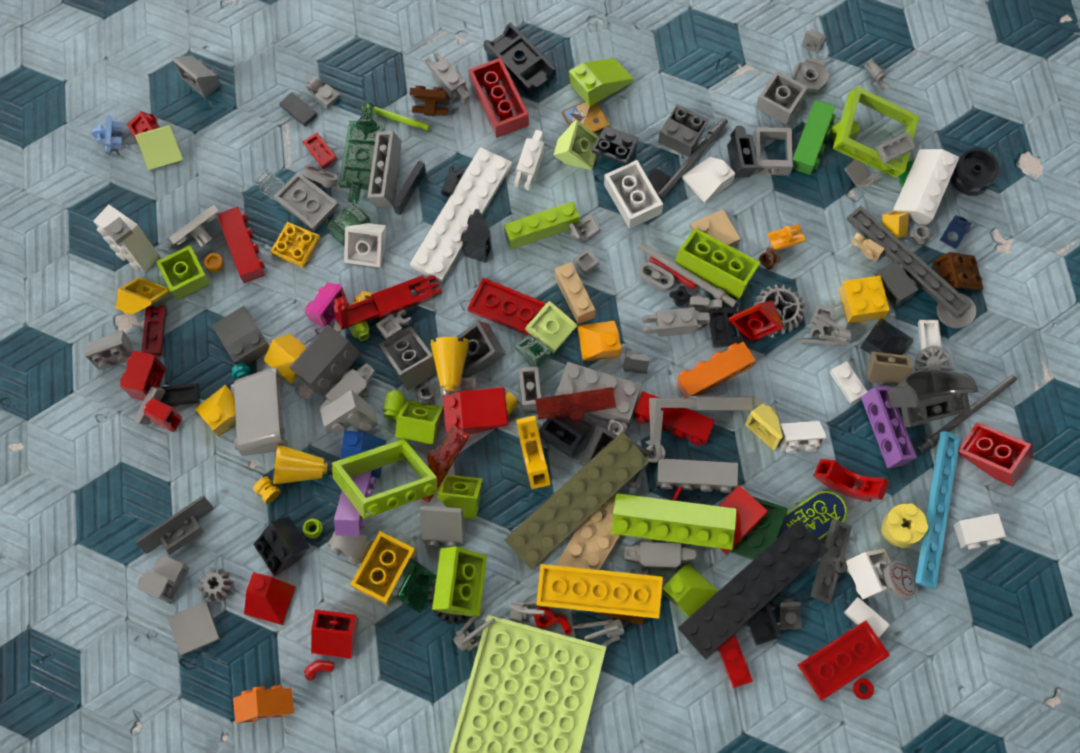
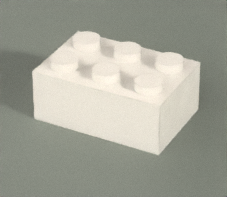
M637 160L604 175V186L629 229L662 214L663 203Z

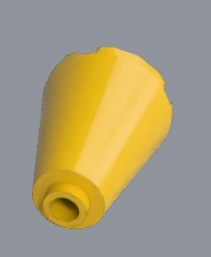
M458 337L436 338L435 342L432 339L430 345L440 387H443L444 391H456V387H460L469 340L463 338L462 342L458 341Z
M277 445L273 484L320 479L323 474H327L328 463H324V458L283 445Z

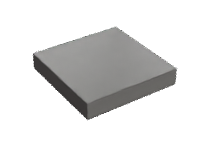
M206 601L168 617L181 656L221 640L210 607Z

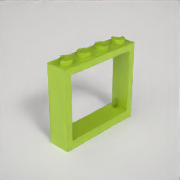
M857 86L848 93L833 149L896 178L905 172L910 152L898 157L897 160L883 164L877 151L850 139L849 134L858 102L906 125L904 133L908 132L912 140H914L919 116Z
M405 439L332 462L333 479L363 519L437 493V477ZM404 459L420 477L419 480L368 498L362 494L351 479L357 475Z

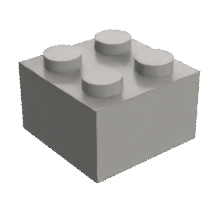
M776 71L758 97L756 109L787 125L804 100L808 87Z

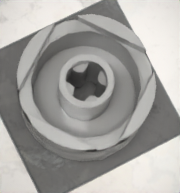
M334 532L327 544L330 546V552L337 556L340 554L347 557L346 561L356 566L358 563L362 564L374 541L368 543L366 541L368 537L362 533L360 536L335 535Z

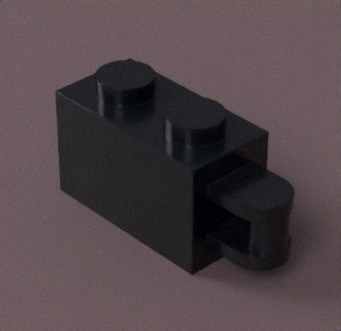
M738 125L730 134L731 140L727 144L731 169L735 172L734 178L750 177L758 169L752 135H746L745 128Z

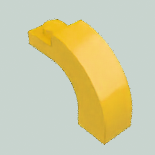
M531 416L517 419L518 434L531 489L549 486L551 484L536 417Z

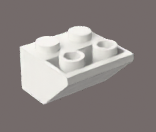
M819 421L780 424L783 436L779 443L780 452L786 451L787 454L797 453L798 450L815 452L826 439V434Z

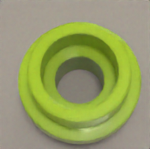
M309 519L303 525L304 535L311 539L319 537L323 531V526L317 519ZM316 526V531L310 532V528Z

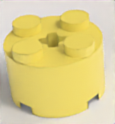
M910 503L900 504L891 509L885 515L881 526L882 535L889 544L901 548H909L915 545L924 537L928 530L927 519L924 513L914 504Z

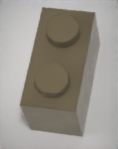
M872 351L866 368L868 381L898 386L912 372L911 357Z

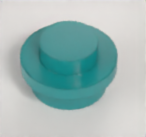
M239 363L232 367L231 375L233 379H239L248 376L251 370L245 363Z

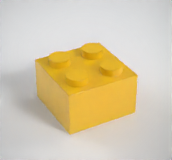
M881 275L843 281L839 293L847 324L879 320L886 317L889 312V306Z

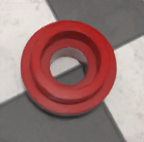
M861 678L854 682L853 693L857 698L867 700L872 697L874 686L868 679ZM861 685L866 687L865 693L860 691Z

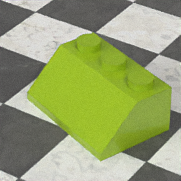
M457 546L441 548L432 610L448 614L480 617L487 555Z

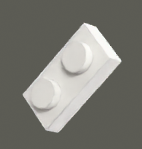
M847 361L830 370L829 373L850 404L861 399V396L867 393V390Z

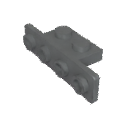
M201 496L137 539L136 543L146 554L163 544L167 553L171 555L204 532L198 519L211 511L213 506L205 496Z

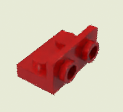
M140 111L127 124L135 140L136 134L160 128L157 118L153 114Z

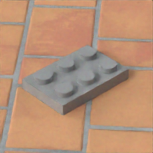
M299 172L273 196L275 201L313 231L339 206L338 202Z

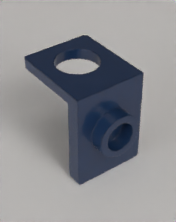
M955 215L940 241L956 249L972 223L963 217ZM955 232L958 235V239L950 241L947 238V234Z

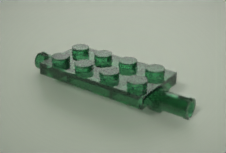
M364 103L360 119L349 121L339 187L350 188L348 202L354 204V200L355 204L359 203L361 189H369L377 132L385 131V124L377 123L372 118L375 107L372 103H369V107H367L368 103Z

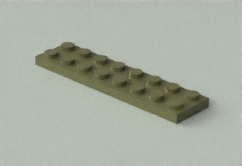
M621 432L504 540L532 570L639 472L649 460L625 433Z

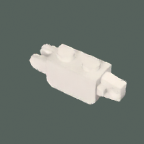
M535 130L532 139L526 138L516 169L517 175L514 187L518 188L521 179L527 180L525 182V190H530L532 182H535L544 155L545 142H542L543 131Z

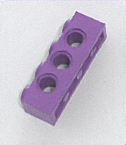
M890 386L874 387L861 396L862 402L887 468L902 467L916 459V453L906 427H904L898 407L890 406L888 394Z

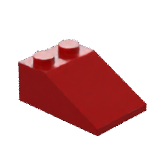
M504 387L460 391L443 396L446 433L460 438L509 425Z
M979 422L974 425L958 450L959 455L992 478L1012 487L1033 459L1032 444Z

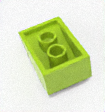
M615 58L583 62L569 70L571 86L589 106L634 82L632 76Z

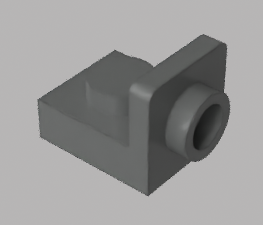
M785 599L783 603L778 605L779 621L783 630L802 629L801 602H796L795 599Z

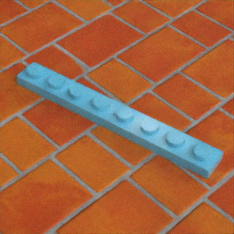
M947 431L940 432L926 515L928 530L922 539L915 580L916 584L928 589H936L960 444V437Z

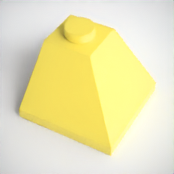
M761 404L749 414L745 426L774 451L783 438L775 410L770 406Z

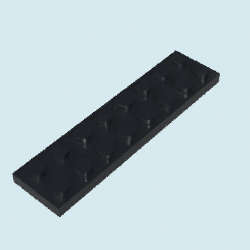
M798 520L678 627L679 631L702 657L707 660L823 556L828 549Z

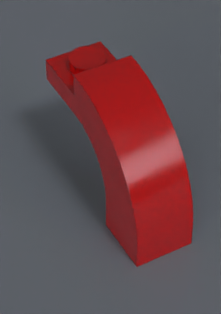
M828 459L819 460L813 475L825 486L851 498L871 502L872 499L883 500L890 483L884 478L858 475L844 468L836 460Z

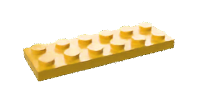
M541 564L536 605L659 619L663 577Z

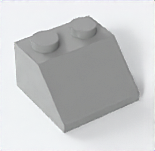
M180 56L172 59L182 80L205 99L221 85L218 80V74L213 69L209 70L201 59L197 60L193 56Z

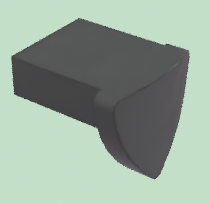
M626 348L623 370L647 374L650 356L631 353L630 348Z

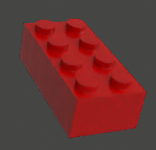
M501 57L468 70L471 86L496 138L529 126V114Z

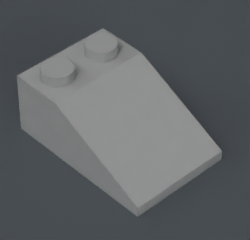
M420 506L422 539L424 543H427V546L439 547V544H446L447 547L464 546L466 521L461 508Z

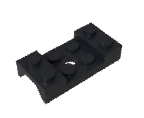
M511 22L507 25L503 34L495 40L484 41V50L494 60L501 57L506 69L517 79L518 85L528 95L556 76V68ZM522 54L524 58L516 59L515 56Z

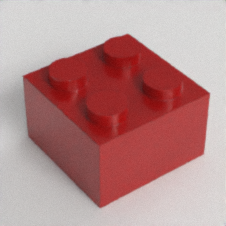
M133 350L132 355L127 360L125 374L121 376L120 387L131 398L144 401L151 387H160L166 367L155 355Z

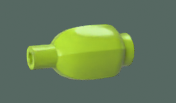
M366 321L349 327L352 335L355 338H359L360 341H365L370 337V329Z

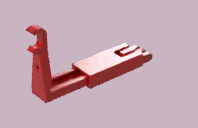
M422 275L373 293L371 298L349 305L346 296L339 297L334 300V315L341 330H344L379 316L381 319L424 303L443 291L441 288L434 290V288L440 286L438 282L430 283L437 279L435 275L424 278ZM414 290L417 294L423 290L424 293L413 297L411 291Z

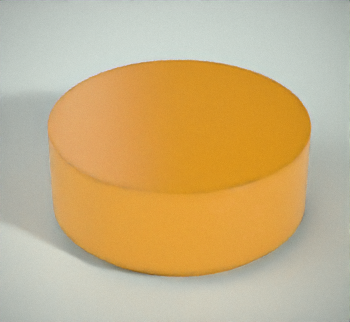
M210 253L204 259V265L210 272H218L224 265L223 259L217 253Z

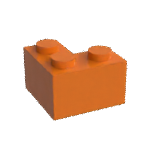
M283 685L272 686L266 690L265 686L254 687L252 690L241 692V696L233 698L235 724L255 722L265 718L284 717L294 713L292 688H283Z

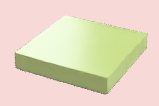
M171 125L135 135L148 170L183 160Z
M548 301L527 325L525 330L554 354L578 325L552 302Z

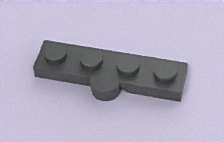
M839 520L831 521L825 542L828 551L821 556L810 597L831 604L838 579L837 573H844L848 567L844 554L852 526Z

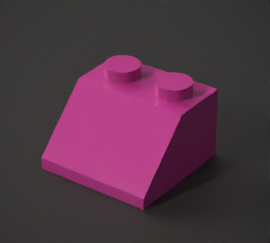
M326 283L324 287H321L313 302H309L306 306L305 313L308 319L322 328H325L327 325L330 326L336 318L333 307L335 305L334 300L346 296L343 287L334 283Z

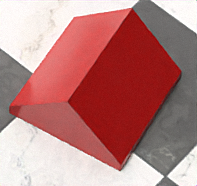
M773 301L759 303L729 317V321L751 342L783 329V324Z

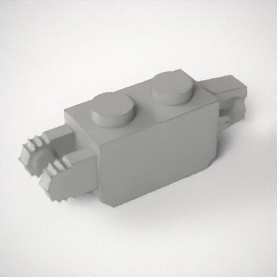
M436 52L434 54V58L437 61L435 64L429 58L425 59V63L432 72L435 82L447 92L450 100L458 98L464 105L470 101L466 81L445 57L442 58Z
M695 307L657 311L656 314L645 315L641 318L643 323L656 322V325L644 327L643 333H658V336L661 337L692 334L696 332L697 328H701V325L710 323L709 313L695 311Z
M366 363L357 371L352 369L350 372H346L341 377V381L333 385L325 395L327 400L321 405L319 410L350 390L363 399L369 393L368 382L375 375L374 369Z
M646 539L637 546L625 547L624 559L626 561L639 563L643 570L648 568L657 571H676L681 563L694 562L697 555L694 549L681 548V543L669 541L656 543V540Z

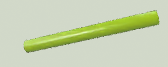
M365 103L362 106L364 111L425 131L430 129L429 124Z

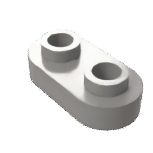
M304 166L303 175L308 180L319 182L326 188L336 186L337 175L317 166Z
M646 262L641 265L639 276L643 281L660 291H669L673 287L674 277L671 273L652 262ZM666 281L667 284L663 285L661 282Z

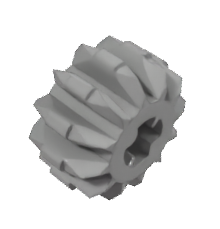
M210 568V574L203 572L205 579H198L203 584L198 587L199 591H203L201 596L203 598L208 597L210 602H213L215 599L221 602L222 596L228 598L227 590H233L229 586L233 583V579L229 578L230 573L227 571L223 572L222 568H218L217 571L214 568ZM214 582H215L216 584H217V582L219 583L218 587H216V586L212 587L213 584H214Z

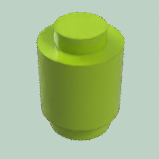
M391 390V392H387L382 409L384 417L397 420V416L405 401V396L402 395L401 391Z

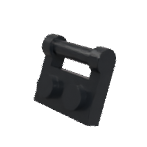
M740 307L707 311L710 315L709 329L713 348L727 347L734 343L740 344L741 342H744L745 345L747 344L746 337L735 326L736 337L732 338L728 316L740 313Z

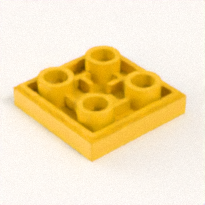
M287 222L270 253L275 257L304 268L321 237L316 233Z

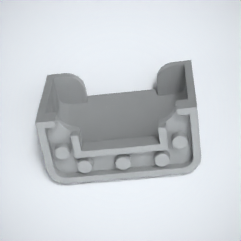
M278 368L266 369L236 379L234 384H231L232 395L235 396L237 439H234V447L242 456L276 452L277 445L288 447V441L283 440L285 438V428L283 427L281 393H283L284 378Z

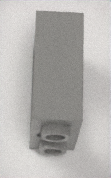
M755 127L753 144L758 169L754 172V175L790 176L793 168L792 128ZM760 139H784L786 144V160H760Z

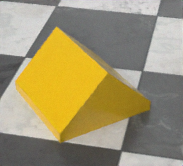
M290 333L272 340L264 362L271 368H278L283 378L292 384L298 376L289 367L307 347Z

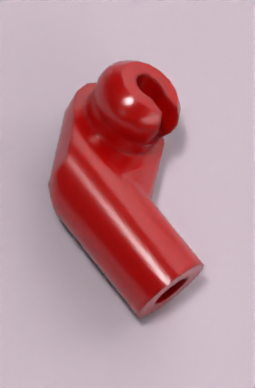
M315 660L305 668V679L309 681L314 680L316 674L320 671L333 672L334 662Z

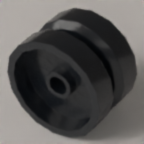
M981 148L969 149L959 158L951 176V182L960 193L968 196H978L983 194L998 176L999 163L989 151Z

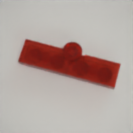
M613 387L535 399L538 420L569 415L572 420L581 421L585 416V411L593 412L616 408Z
M456 425L451 427L439 449L430 451L427 456L428 468L437 477V489L470 437ZM434 495L422 499L426 502H430Z

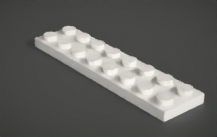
M481 147L479 148L456 186L453 195L450 196L410 263L411 268L428 276L435 275L436 280L443 283L462 251L461 235L463 230H467V221L470 214H473L476 208L483 215L512 166L511 161Z

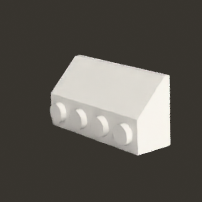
M920 149L892 211L909 213L910 220L927 226L934 218L959 157L943 149Z

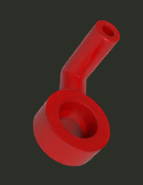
M549 607L538 608L537 610H544L545 614H534L533 616L536 625L540 628H548L553 623H561L566 635L572 633L567 617L554 614L553 610Z

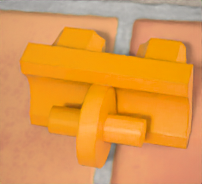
M800 224L790 227L784 226L783 229L767 234L774 251L806 241Z

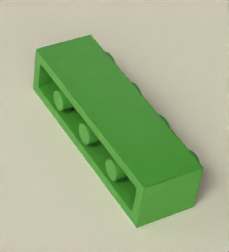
M817 100L814 101L793 157V170L811 175L812 169H817L820 161L817 156L818 154L822 155L826 145L822 142L824 139H828L831 131L828 126L829 124L833 125L836 114H833L835 106Z

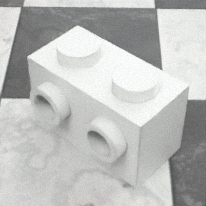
M999 513L961 520L954 525L960 548L968 547V550L978 549L981 547V544L986 543L988 546L1000 544V540L1006 537Z

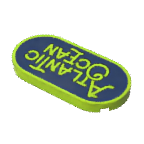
M821 491L814 494L787 512L779 537L795 522L800 520L821 540L828 535L832 520L845 521L847 508L843 499L830 491Z

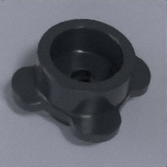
M679 286L676 291H671L669 295L678 307H682L692 297L686 291L685 286Z

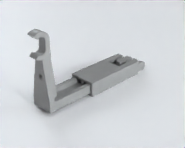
M755 396L649 398L650 440L645 443L649 446H654V455L651 458H646L649 462H656L660 458L663 420L661 408L752 410V405L763 404V398Z

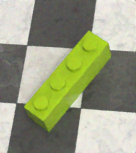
M574 201L506 223L504 224V232L510 249H514L570 230L569 224H578L580 216Z

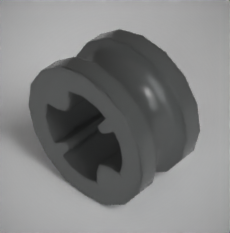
M421 386L417 391L418 402L423 405L431 404L434 401V389L430 386Z

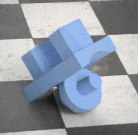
M106 116V129H103V125L99 124L97 128L92 130V136L97 138V142L101 143L105 139V153H110L111 149H121L122 137L111 136V133L122 134V122L112 121V116Z

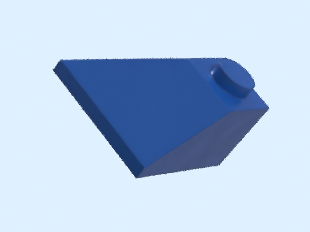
M345 430L341 448V459L386 445V440L364 432ZM382 467L372 470V477L380 478Z

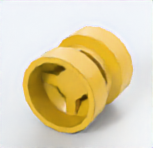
M267 476L261 478L253 487L254 492L257 495H261L262 500L266 504L274 501L281 493V490L277 486H273L272 481Z

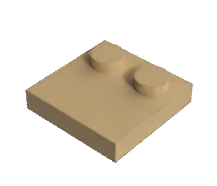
M723 209L690 224L692 231L696 228L729 246L740 242L739 235Z

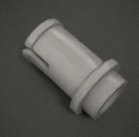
M873 59L867 62L869 65H864V68L873 76L874 81L880 82L886 77L885 70L881 69Z

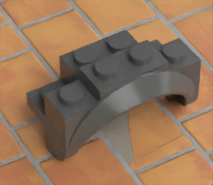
M947 370L916 371L908 374L898 386L888 388L890 406L901 407L904 427H912L969 412L968 393L978 392L976 382L969 374Z

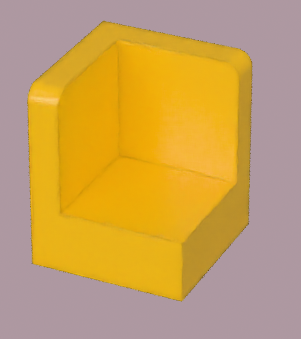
M896 211L885 213L882 217V225L897 238L908 235L909 213Z

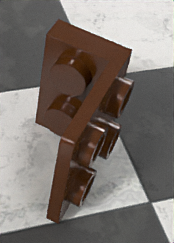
M948 252L933 261L935 272L956 291L961 288L976 291L984 289L975 256Z

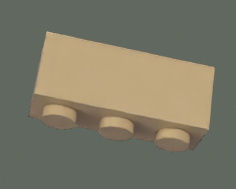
M570 262L555 268V280L577 325L595 318V308L573 263Z

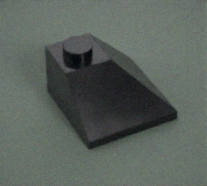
M881 318L860 348L870 355L872 351L903 355L913 341V338Z

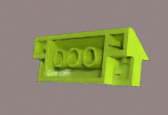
M616 493L611 534L732 550L737 509Z

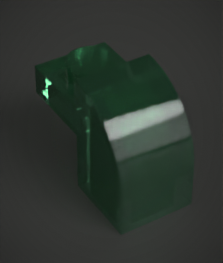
M530 334L514 345L515 349L527 360L528 365L531 367L538 366L539 369L552 359L550 349L539 338L534 339Z

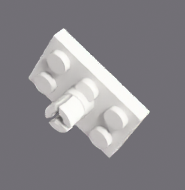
M212 205L167 238L171 244L176 243L179 245L187 239L185 235L190 233L199 243L200 247H202L212 237L201 223L212 221L217 217L215 213L219 210L215 205Z

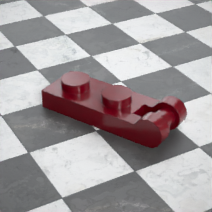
M153 306L146 307L142 353L162 356L167 316L166 306H159V308H154Z

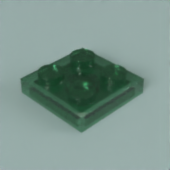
M409 559L391 596L414 611L421 613L428 595H430L429 588L432 587V582L434 579L436 580L437 575L415 560Z

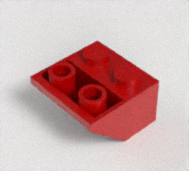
M315 609L311 628V654L352 659L359 618L355 614Z

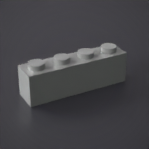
M383 131L376 134L367 196L376 207L393 206L402 143L394 131Z
M659 458L656 486L664 490L681 487L683 491L701 489L702 492L720 490L722 493H732L738 486V463Z

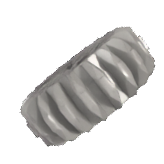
M775 284L773 289L768 286L766 291L762 290L760 292V295L756 297L757 302L754 303V306L774 298L775 307L777 308L778 306L777 312L783 324V329H780L783 335L786 330L792 332L793 328H798L799 323H802V316L805 315V310H803L805 303H801L802 297H797L798 291L791 292L792 287H789L787 290L784 284L781 288H778L777 284ZM790 312H794L793 317H791L788 320H784L787 314H789Z

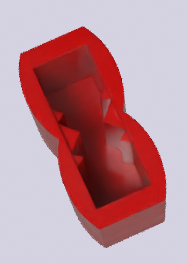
M151 398L144 405V415L150 418L151 422L171 432L176 431L182 421V416L177 413L175 408L154 398Z

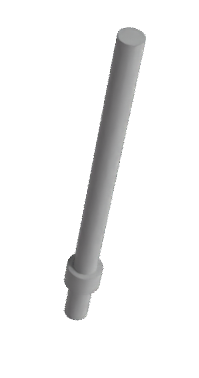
M643 242L640 244V250L708 291L715 299L722 300L731 307H734L737 303L735 299L725 294V291L721 288H715Z

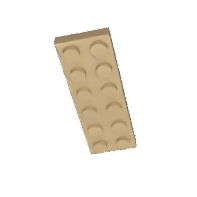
M616 494L612 495L578 527L555 566L600 570L621 536L611 534Z

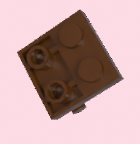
M420 85L410 88L409 95L415 102L425 103L424 106L413 105L412 113H422L424 116L434 117L436 115L448 116V109L437 108V104L450 105V97L443 88L433 87L432 90Z

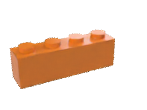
M744 342L740 344L734 343L727 348V351L723 353L717 352L707 362L701 361L695 365L694 369L682 371L678 375L676 384L685 398H688V396H701L752 368L756 360Z

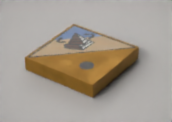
M583 101L562 111V115L569 126L575 120H578L595 134L602 132L605 126L610 127L598 103L589 106L586 101Z

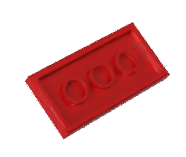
M483 277L467 311L534 338L525 328L547 303Z
M865 620L797 664L820 701H822L888 658L890 654Z

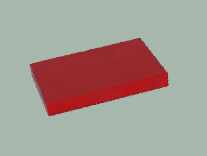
M740 485L719 505L720 507L737 509L732 550L769 513ZM719 548L726 556L732 551Z

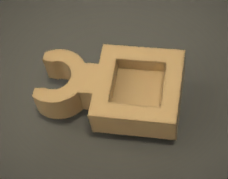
M857 233L851 241L852 245L862 249L861 252L868 259H873L876 262L884 251L883 247L871 239L866 240L860 233Z

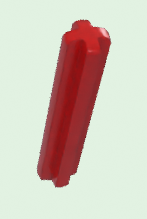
M650 256L648 262H652L673 275L674 279L688 288L694 290L697 287L692 281Z

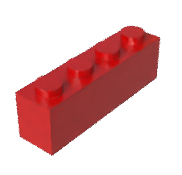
M237 206L217 214L243 283L245 284L265 276L263 269L266 267L262 258L257 256V253H260L256 242L253 243L251 240L254 235L251 228H247L245 224L248 222L245 212L241 213Z
M642 391L634 409L633 418H636L635 420L641 424H650L649 398L659 397ZM661 408V411H663L661 431L671 432L676 438H686L697 446L706 445L715 422L714 419L687 408Z

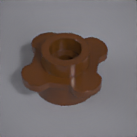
M769 247L766 249V252L760 255L759 260L763 266H766V269L771 270L773 265L780 261V256L776 255L773 248Z

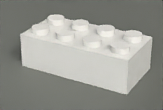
M109 204L93 221L98 227L96 230L104 236L103 239L110 244L109 247L116 252L115 254L123 261L127 259L130 262L129 264L137 271L141 269L146 273L160 257L138 224ZM120 217L132 230L133 234L117 245L104 228Z

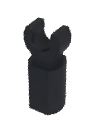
M454 165L449 167L450 175L447 176L441 191L443 196L450 197L453 195L459 182L458 179L463 175L461 167L456 173L453 172Z

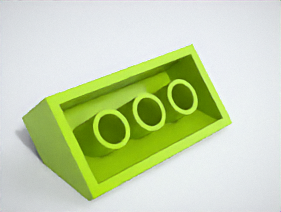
M696 228L693 229L683 243L675 259V263L737 299L741 298L761 263Z

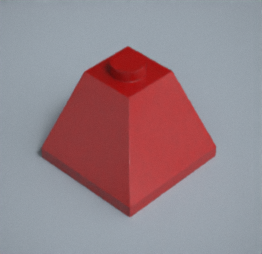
M253 572L246 590L244 615L283 626L296 586Z

